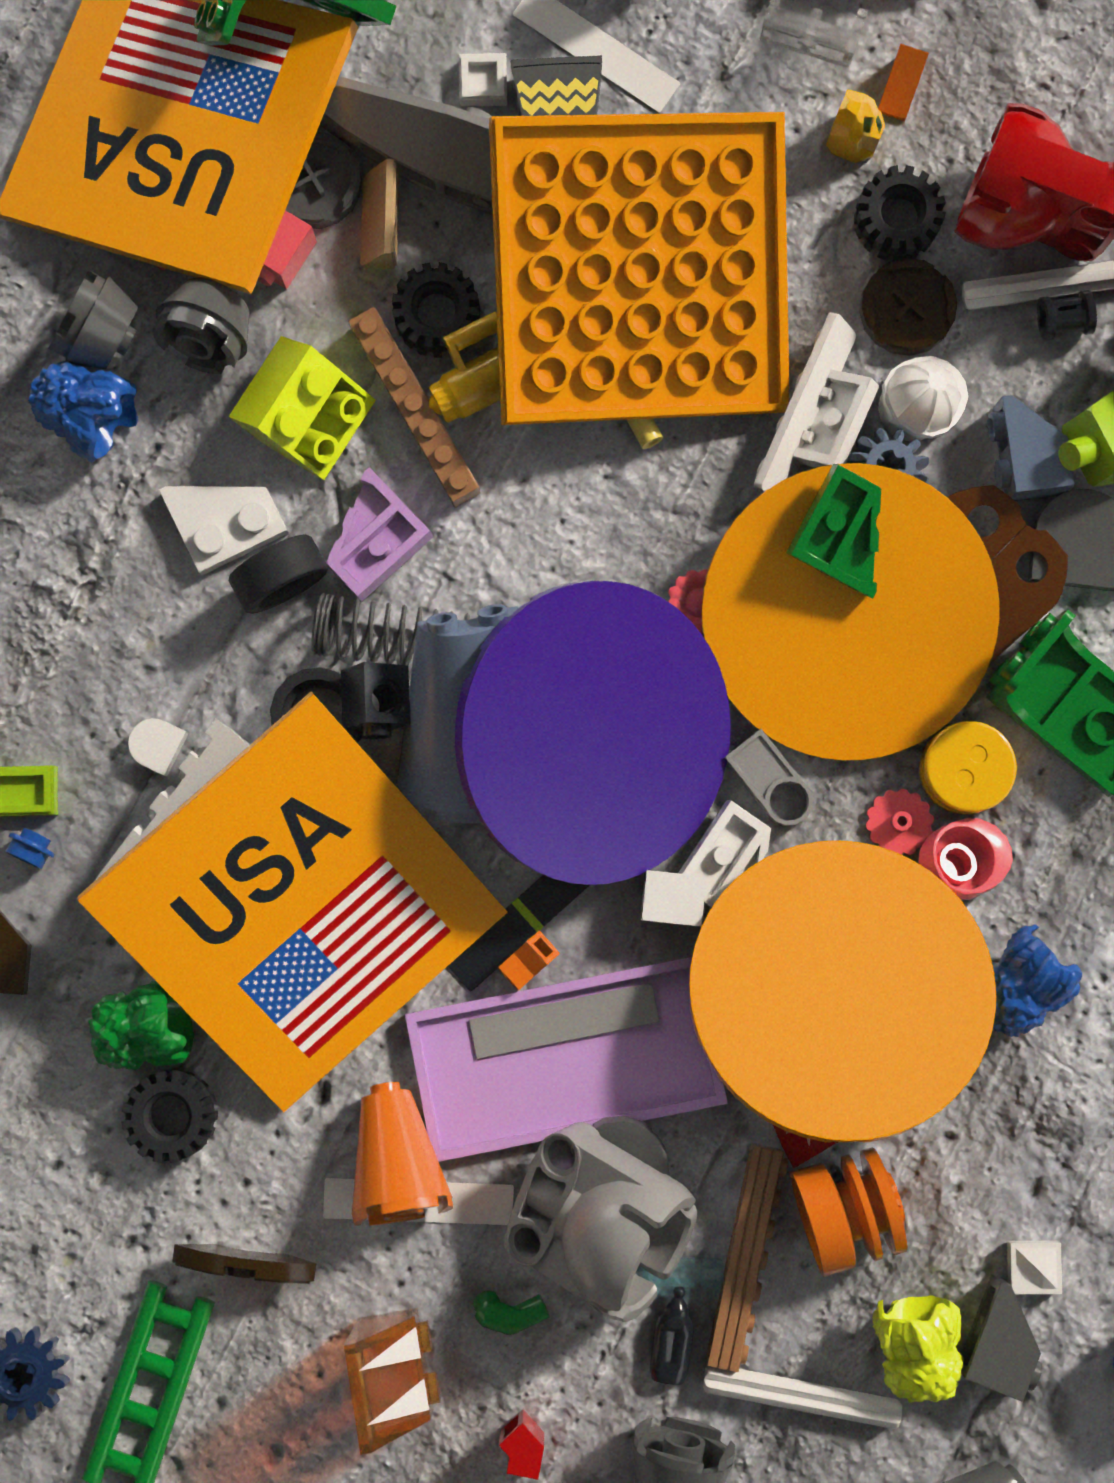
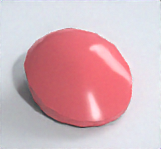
M965 818L946 824L927 836L920 849L918 863L942 880L961 900H970L991 891L1005 878L1013 861L1012 848L1007 837L995 825L978 818Z

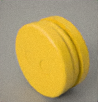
M976 721L959 722L935 734L924 747L919 762L920 781L928 797L940 808L960 815L976 814L999 804L1012 789L1017 771L1014 751L1004 735L995 728Z

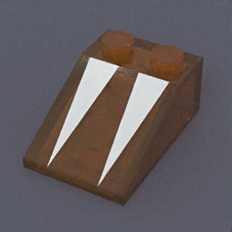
M418 1308L358 1318L344 1344L360 1455L372 1453L430 1421L433 1413V1404L441 1403L437 1372L428 1373L425 1353L433 1351L429 1321L420 1322Z

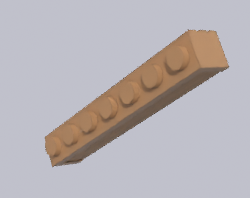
M372 307L350 319L348 322L351 331L365 351L450 498L453 507L456 508L481 494L479 485L439 416L429 408V399L376 308Z
M755 1143L750 1144L705 1358L707 1366L739 1372L740 1364H746L749 1346L744 1345L747 1332L752 1333L755 1323V1314L751 1313L753 1301H759L762 1283L757 1282L759 1271H765L768 1261V1251H764L766 1238L772 1239L775 1227V1220H770L773 1207L778 1208L781 1199V1189H777L779 1176H785L788 1158L783 1157L784 1151L781 1149Z

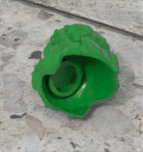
M156 981L140 985L131 990L129 994L121 991L114 995H105L94 1005L91 1011L93 1019L88 1020L92 1036L91 1047L94 1057L99 1064L115 1069L137 1070L143 1062H149L154 1066L176 1065L184 1062L191 1053L194 1038L191 1017Z

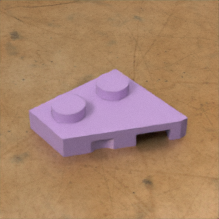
M370 467L364 471L361 477L363 485L354 507H349L342 523V535L334 542L326 561L329 568L361 602L434 537L427 526Z

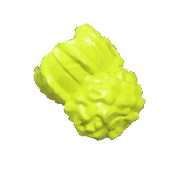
M929 1295L895 1300L891 1303L890 1309L885 1314L883 1300L878 1301L876 1310L872 1314V1327L875 1329V1334L879 1338L883 1354L886 1356V1361L882 1363L886 1386L898 1398H907L909 1403L928 1400L936 1403L954 1397L956 1387L959 1385L958 1381L961 1380L964 1359L956 1348L957 1343L961 1339L959 1307L950 1300Z

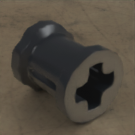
M1080 291L1078 297L1051 300L1048 296L1040 297L1037 303V323L1041 337L1047 341L1053 340L1055 334L1082 331L1085 335L1093 334L1097 326V311L1091 291Z

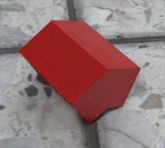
M523 1409L500 1430L499 1446L508 1455L506 1474L538 1480L544 1451V1431Z

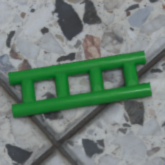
M153 1280L148 1281L82 1475L84 1481L101 1483L105 1470L108 1469L134 1478L133 1483H155L215 1304L213 1300L196 1296L192 1310L189 1311L163 1302L167 1285ZM156 1321L184 1330L175 1360L146 1350ZM139 1370L168 1380L158 1409L130 1400ZM122 1420L151 1429L142 1458L113 1449Z

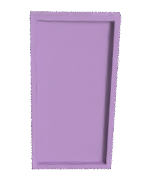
M692 957L405 1014L427 1133L438 1161L441 1162L540 1142L550 1134L577 1122H585L593 1126V1123L602 1118L626 1116L644 1121L728 1104L724 1084L718 1078L717 1072L709 1062L702 1046H700L693 1025L689 993V974ZM652 983L660 1022L480 1059L476 1057L470 1019Z

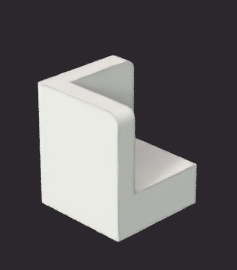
M646 870L644 874L640 921L702 927L706 878L698 875Z

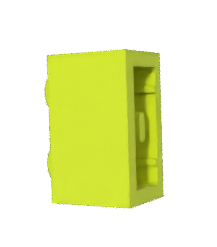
M280 336L228 417L261 443L316 477L325 480L376 399L311 345Z

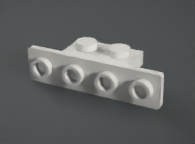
M830 312L823 327L818 331L814 341V348L803 372L800 373L796 380L795 391L785 414L777 423L774 439L766 457L758 466L754 488L761 494L780 481L796 475L801 464L815 468L833 464H846L879 385L871 377L842 372L855 342L856 333L840 314Z

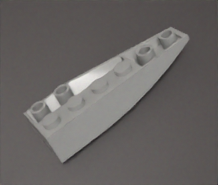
M338 77L320 126L342 140L351 149L376 164H380L386 159H394L397 162L400 178L438 196L493 215L489 118L492 116L473 107H469L465 111L440 102Z

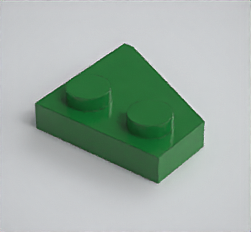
M833 464L786 553L861 594L874 598L877 592V583L873 582L875 552L879 550V531L876 526V519L881 507V487L839 464Z

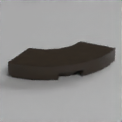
M175 1244L172 1259L176 1266L219 1276H225L226 1274L240 1278H254L255 1281L310 1284V1281H314L317 1263L289 1254L246 1251L217 1244Z

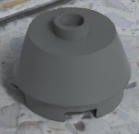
M88 270L48 349L65 357V361L72 364L106 370L115 352L123 356L126 354L137 332L136 329L129 325L138 306L110 276L104 279Z
M205 278L189 279L156 309L157 321L152 331L155 341L164 351L170 344L177 351L188 356L189 358L185 365L192 369L209 374H222L225 366L231 365L234 368L237 361L242 359L247 353L249 308L237 293L223 284Z

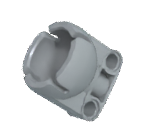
M577 1122L550 1134L540 1144L528 1168L512 1209L505 1235L506 1251L515 1263L524 1267H533L589 1303L592 1308L609 1319L628 1322L636 1319L646 1310L658 1294L654 1283L635 1274L638 1266L662 1280H666L672 1275L690 1241L697 1220V1208L694 1204L696 1199L682 1183L667 1174H662L605 1140L592 1125L585 1122ZM567 1143L574 1149L575 1158L569 1152ZM534 1232L537 1234L540 1243L536 1240Z

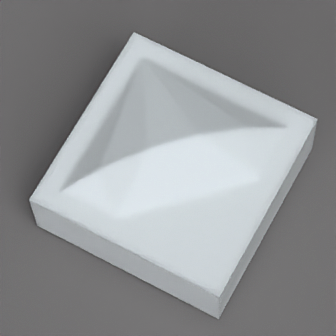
M1007 1241L1008 1283L1012 1286L1015 1294H1062L1061 1243L1059 1241Z

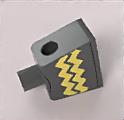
M602 55L510 60L511 85L518 116L597 115L602 78Z

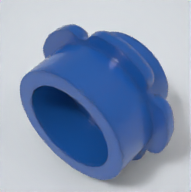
M25 827L20 836L15 833L9 834L8 837L12 840L6 853L39 869L43 868L48 857L54 858V853L47 849L51 842L48 838Z

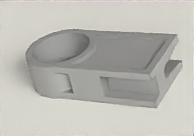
M762 729L724 757L727 760L728 767L763 809L767 818L774 824L783 827L795 826L811 814L814 805L812 791ZM792 784L802 790L806 806L799 818L784 820L774 814L770 805V797L776 786Z

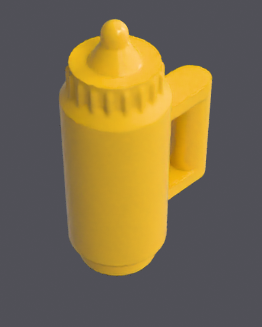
M495 311L442 337L456 368L443 374L428 389L431 394L429 408L436 412L437 415H441L445 422H451L457 418L465 419L500 401L498 347L466 363H463L459 351L495 333L498 337L497 313Z

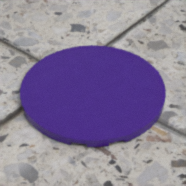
M582 581L553 587L533 596L529 602L522 605L509 617H504L491 631L479 648L481 653L472 668L469 678H465L455 720V754L461 785L470 808L475 810L479 820L488 831L487 835L514 861L543 876L568 883L598 885L624 881L645 873L646 870L658 866L671 857L688 841L708 814L724 777L727 760L724 757L729 754L731 719L725 682L710 646L690 619L674 605L646 589L613 581Z

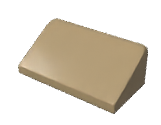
M394 159L384 160L369 170L363 177L360 264L363 268L395 269V266H397L400 177L397 162Z

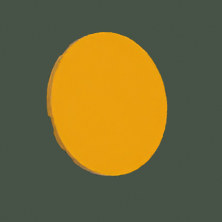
M846 463L839 465L881 487V507L876 519V526L879 531V550L875 552L873 582L877 583V592L874 598L861 594L786 553L832 465L821 466L800 472L770 487L750 502L734 519L715 550L708 567L703 587L702 631L703 637L710 646L720 667L728 698L738 711L756 728L762 729L768 737L784 746L804 754L834 760H865L894 754L922 742L948 724L964 708L985 676L993 656L999 626V593L992 561L982 539L964 513L949 498L933 486L899 470L879 465Z
M840 840L806 843L781 850L748 868L724 890L710 909L700 929L690 965V1010L694 1029L700 1046H702L709 1062L717 1072L720 1081L733 1096L765 1121L784 1131L817 1141L872 1142L905 1133L907 1130L924 1123L944 1109L968 1084L981 1063L993 1030L996 1012L994 969L984 937L973 916L961 899L931 871L897 852L871 844Z

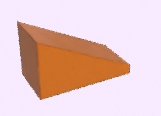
M900 44L878 110L883 115L905 122L929 55L928 52Z

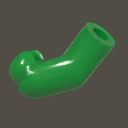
M488 1290L479 1293L473 1301L477 1322L484 1328L506 1335L517 1334L550 1318L540 1294L515 1306L500 1302L496 1292Z

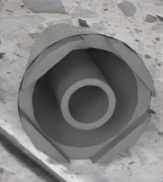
M666 1417L665 1426L651 1427L652 1418L643 1420L636 1425L632 1441L635 1483H725L734 1462L735 1444L731 1440L728 1446L720 1441L722 1432L699 1421L680 1417Z

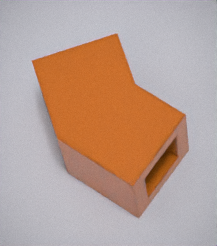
M539 930L498 967V970L519 991L560 953Z

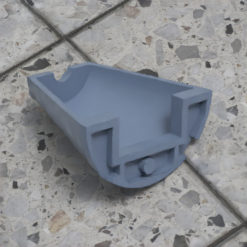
M501 604L488 605L478 610L477 618L470 620H457L456 614L443 612L430 616L426 621L417 622L409 685L410 725L404 726L397 782L399 790L420 814L425 812L426 808L437 811L438 820L481 823L475 810L471 809L467 802L458 773L455 754L457 705L465 678H469L472 668L481 653L479 648L502 619L509 617L518 610V606L507 608V606Z

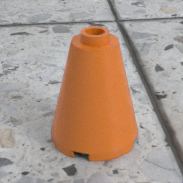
M386 1082L371 1086V1094L361 1098L352 1203L354 1225L360 1226L367 1218L369 1226L425 1218L424 1208L437 1207L438 1214L452 1210L453 1197L412 1092L400 1089L399 1082Z

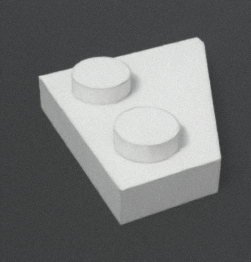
M165 486L159 489L198 572L202 576L289 534L266 487Z
M726 800L678 873L704 876L706 878L704 904L712 908L719 896L738 876L764 859L769 848L771 828L733 801Z

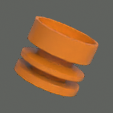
M873 1147L860 1151L862 1175L859 1174L850 1155L841 1156L842 1181L834 1183L828 1169L822 1162L790 1172L792 1188L802 1224L814 1259L823 1277L856 1267L854 1243L858 1241L863 1242L867 1252L874 1261L883 1259L879 1236L883 1234L891 1253L898 1255L907 1252L905 1213L893 1177L886 1170L880 1156Z

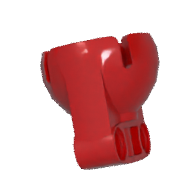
M1008 103L991 137L992 149L984 153L959 213L954 232L964 241L983 249L1008 250L1038 241L1056 248L1062 255L1077 261L1087 262L1096 259L1114 239V162H1103L1073 150L1061 127L1043 111L1026 104Z

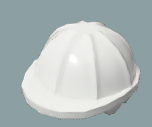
M925 356L905 361L888 373L882 385V393L878 403L881 422L892 435H894L897 429H903L904 441L911 442L915 439L921 441L926 438L932 439L942 436L957 423L965 410L968 400L966 382L960 372L943 359Z

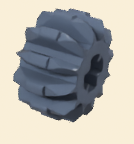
M883 428L875 431L874 441L862 436L857 442L860 452H851L847 459V463L879 466L883 461H886L888 468H896L925 483H928L929 480L924 473L920 472L930 463L929 458L926 456H914V453L921 445L920 440L915 439L906 446L902 443L905 436L903 429H897L891 440H889L887 432Z

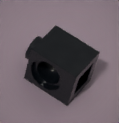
M362 662L341 670L342 726L344 729L361 731V738L386 739L392 737L391 730L410 725L408 665ZM372 693L378 699L379 711L373 706Z

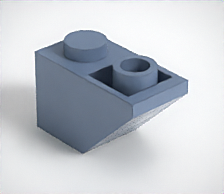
M1013 395L1002 396L992 408L993 412L988 414L987 420L990 440L992 442L997 441L1000 460L995 461L994 465L997 487L1004 489V493L1009 495L1014 501L1055 497L1069 491L1075 485L1073 471L1063 467L1058 455L1059 447L1062 443L1068 441V437Z

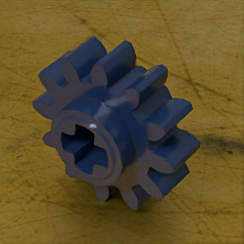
M39 1326L33 1327L24 1339L20 1330L17 1327H13L6 1332V1343L0 1340V1406L3 1403L8 1405L6 1413L9 1421L16 1418L23 1408H25L26 1415L30 1420L36 1419L42 1411L41 1402L44 1406L53 1408L60 1401L57 1392L52 1388L61 1389L70 1383L68 1376L58 1373V1369L70 1360L69 1355L60 1354L54 1356L52 1350L57 1346L59 1338L55 1336L48 1339L45 1343H41L39 1341L41 1336ZM21 1363L28 1365L26 1373L33 1374V1377L26 1383L20 1380L22 1373L15 1372V1368Z

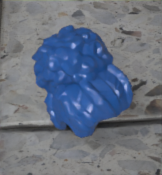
M60 361L57 364H51L47 369L43 368L39 376L30 383L31 394L28 403L31 405L35 420L41 423L44 429L54 430L56 436L65 437L70 450L81 458H86L91 463L96 459L104 457L113 448V432L116 427H134L138 423L139 419L134 403L137 393L135 384L122 376L113 374L111 371L98 370L90 372L78 364L74 365L68 361Z
M1035 924L1031 926L1025 925L1012 934L998 963L992 962L996 985V1012L993 1028L997 1033L1002 1032L1009 1037H1019L1020 1033L1026 1034L1033 1028L1042 1026L1045 1021L1046 1012H1057L1080 992L1079 982L1082 978L1080 967L1076 964L1069 966L1060 964L1055 954L1045 943L1032 935L1039 928Z

